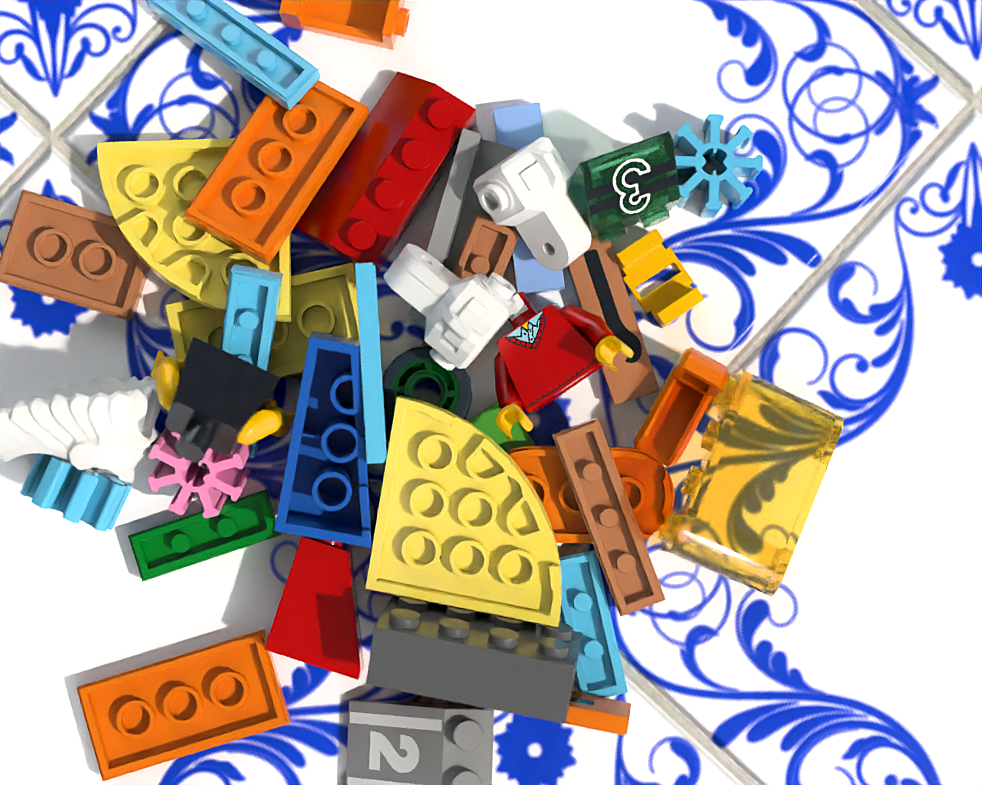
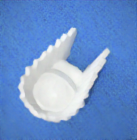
M113 376L106 382L92 378L85 386L69 383L65 390L54 386L45 397L31 395L28 402L22 400L20 402L12 401L9 409L0 408V458L7 462L24 454L40 453L67 459L79 470L94 467L120 472L134 470L148 449L159 438L155 429V423L161 405L158 400L155 380L150 376H146L142 380L135 376L127 380Z

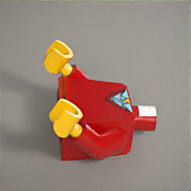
M524 292L512 296L516 300V309L510 315L508 321L514 329L496 342L499 352L494 358L495 393L499 406L496 424L509 440L513 439L511 428L516 422L520 421V424L527 432L533 428V423L523 412L524 408L528 413L538 412L604 366L612 372H617V368L613 366V358L620 351L629 358L633 356L632 349L615 336L600 316L574 305L560 307L552 303L537 312Z

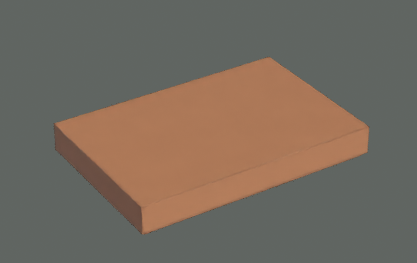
M22 190L0 257V283L133 322L150 268L136 255L126 241L114 217Z

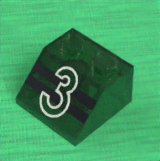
M669 131L586 160L577 165L571 176L567 194L587 224L591 233V240L598 237L600 244L608 243L627 233L626 227L642 222L643 227L647 228L670 218L669 212L680 200L674 144Z

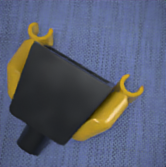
M193 337L185 358L180 357L179 360H176L173 357L164 356V352L158 350L150 375L155 380L160 405L169 411L165 426L169 430L181 435L175 445V449L186 460L192 462L202 461L209 448L223 455H230L239 443L250 445L270 434L276 437H283L294 420V412H284L282 408L277 407V401L271 400L279 382V376Z

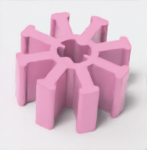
M165 428L149 453L150 459L157 458L159 462L148 477V483L151 490L157 492L160 487L179 482L181 486L169 504V510L178 515H183L195 492H198L202 502L204 518L217 516L228 495L231 496V500L237 501L251 474L250 469L246 468L243 470L242 468L252 451V445L239 443L230 455H223L209 448L204 459L199 461L197 466L194 462L186 460L177 453L175 445L181 435ZM203 462L208 466L207 469L202 468Z

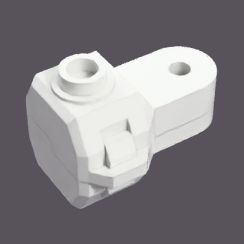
M540 137L521 148L474 181L473 189L478 195L482 208L491 215L496 225L515 226L535 259L543 267L552 271L563 270L586 252L591 245L590 230L567 194L572 174L564 163L560 151L554 147L548 137Z
M413 244L406 245L383 276L386 283L399 296L426 317L424 341L433 347L430 351L431 357L448 370H453L455 366L458 369L466 368L480 354L516 309V300L512 297L516 290L502 276L492 273L488 278L483 273L459 279L433 256Z

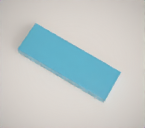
M591 550L560 557L562 571L561 620L562 623L570 625L573 631L583 633L575 673L578 693L603 698L628 693L596 551Z

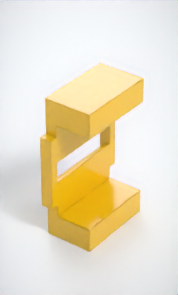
M655 228L616 254L615 257L619 267L626 275L623 281L646 314L651 312L663 329L700 304L704 297L697 287L694 289L691 287L690 284L694 281L670 247L665 249L662 245L664 239ZM674 263L680 273L642 298L636 287Z

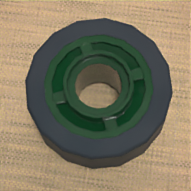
M431 346L411 348L396 356L385 370L382 379L384 410L390 421L393 423L397 397L402 395L414 398L413 392L417 384L427 380L435 382L440 387L439 399L433 405L465 419L472 401L471 381L466 369H458L456 366L453 370L445 369L431 357L430 351L433 348Z

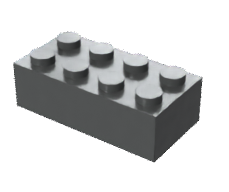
M392 596L374 627L366 684L566 724L583 633L573 631L570 625L559 622L558 627L449 605L429 603L428 601Z

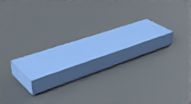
M540 102L493 108L498 144L515 148L518 151L538 138L544 137ZM520 235L512 253L517 293L524 292L525 295L565 290L563 270L552 271L543 267L535 259Z

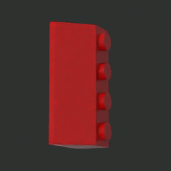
M397 71L300 217L295 228L348 263H353L354 266L355 263H373L377 275L455 157L463 128L472 131L476 125V109L435 83Z

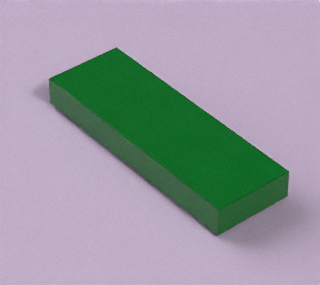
M262 490L238 498L237 501L232 500L224 503L217 516L204 518L203 510L128 535L142 582L281 536V532L274 531L276 515L268 490Z

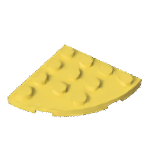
M235 138L97 142L99 174L102 189L111 213L126 241L154 274L190 299L225 313L230 271L234 264L283 273L276 321L291 322V233L269 266L187 222L183 215Z
M402 395L398 396L365 589L558 627L562 604V571L558 546L543 504L526 475L492 438L470 422L428 402Z

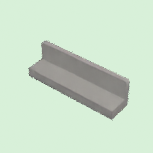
M464 128L427 248V253L451 272L476 213L493 219L480 205L478 195L473 189L474 181L517 151L515 148L484 140L481 133ZM411 305L408 315L426 321V317Z

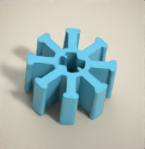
M709 114L701 127V131L704 132V143L690 130L691 125L685 123L677 131L672 141V146L678 147L686 156H674L672 152H669L663 161L665 163L675 159L676 169L662 174V178L675 174L677 176L690 177L682 186L677 185L671 195V200L677 207L682 208L689 196L698 188L703 190V209L699 214L701 218H715L721 210L722 203L719 202V190L733 203L732 208L738 209L751 195L753 189L751 187L746 188L737 177H746L750 181H754L763 169L762 155H757L755 158L734 157V154L740 148L745 149L754 136L753 132L746 125H741L734 137L726 145L720 143V125L724 120V116L721 114ZM706 158L708 164L712 159L719 162L721 166L717 171L718 175H716L715 170L711 175L704 172L702 168L706 163Z
M37 453L19 492L23 496L32 498L31 503L42 509H52L63 513L62 518L78 524L81 520L96 530L106 532L107 529H113L132 488V484L120 480L119 475L107 469L94 467L79 470L67 459Z

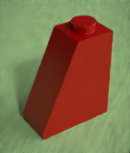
M301 536L264 650L358 680L364 669V658L352 551L342 548V543Z

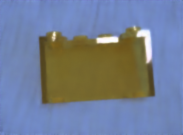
M741 369L733 375L729 374L722 390L713 397L711 405L718 408L716 417L719 420L718 422L710 420L704 431L699 447L705 449L706 452L700 467L691 466L685 478L681 493L688 497L684 506L680 507L677 513L674 511L673 513H667L664 525L662 523L657 539L664 541L661 552L764 595L773 596L785 575L839 440L844 418Z

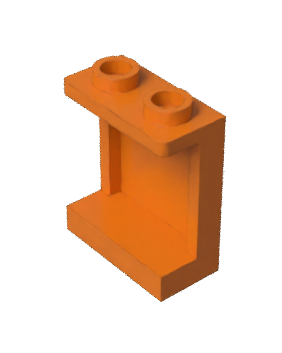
M282 0L279 10L286 27L394 50L397 36L405 37L410 17V9L404 8L405 0Z

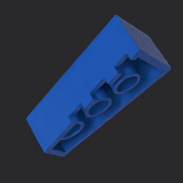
M312 331L310 334L274 531L372 548L360 340L315 331Z

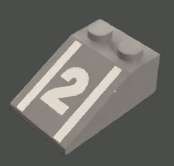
M349 700L346 785H492L494 710L463 703Z

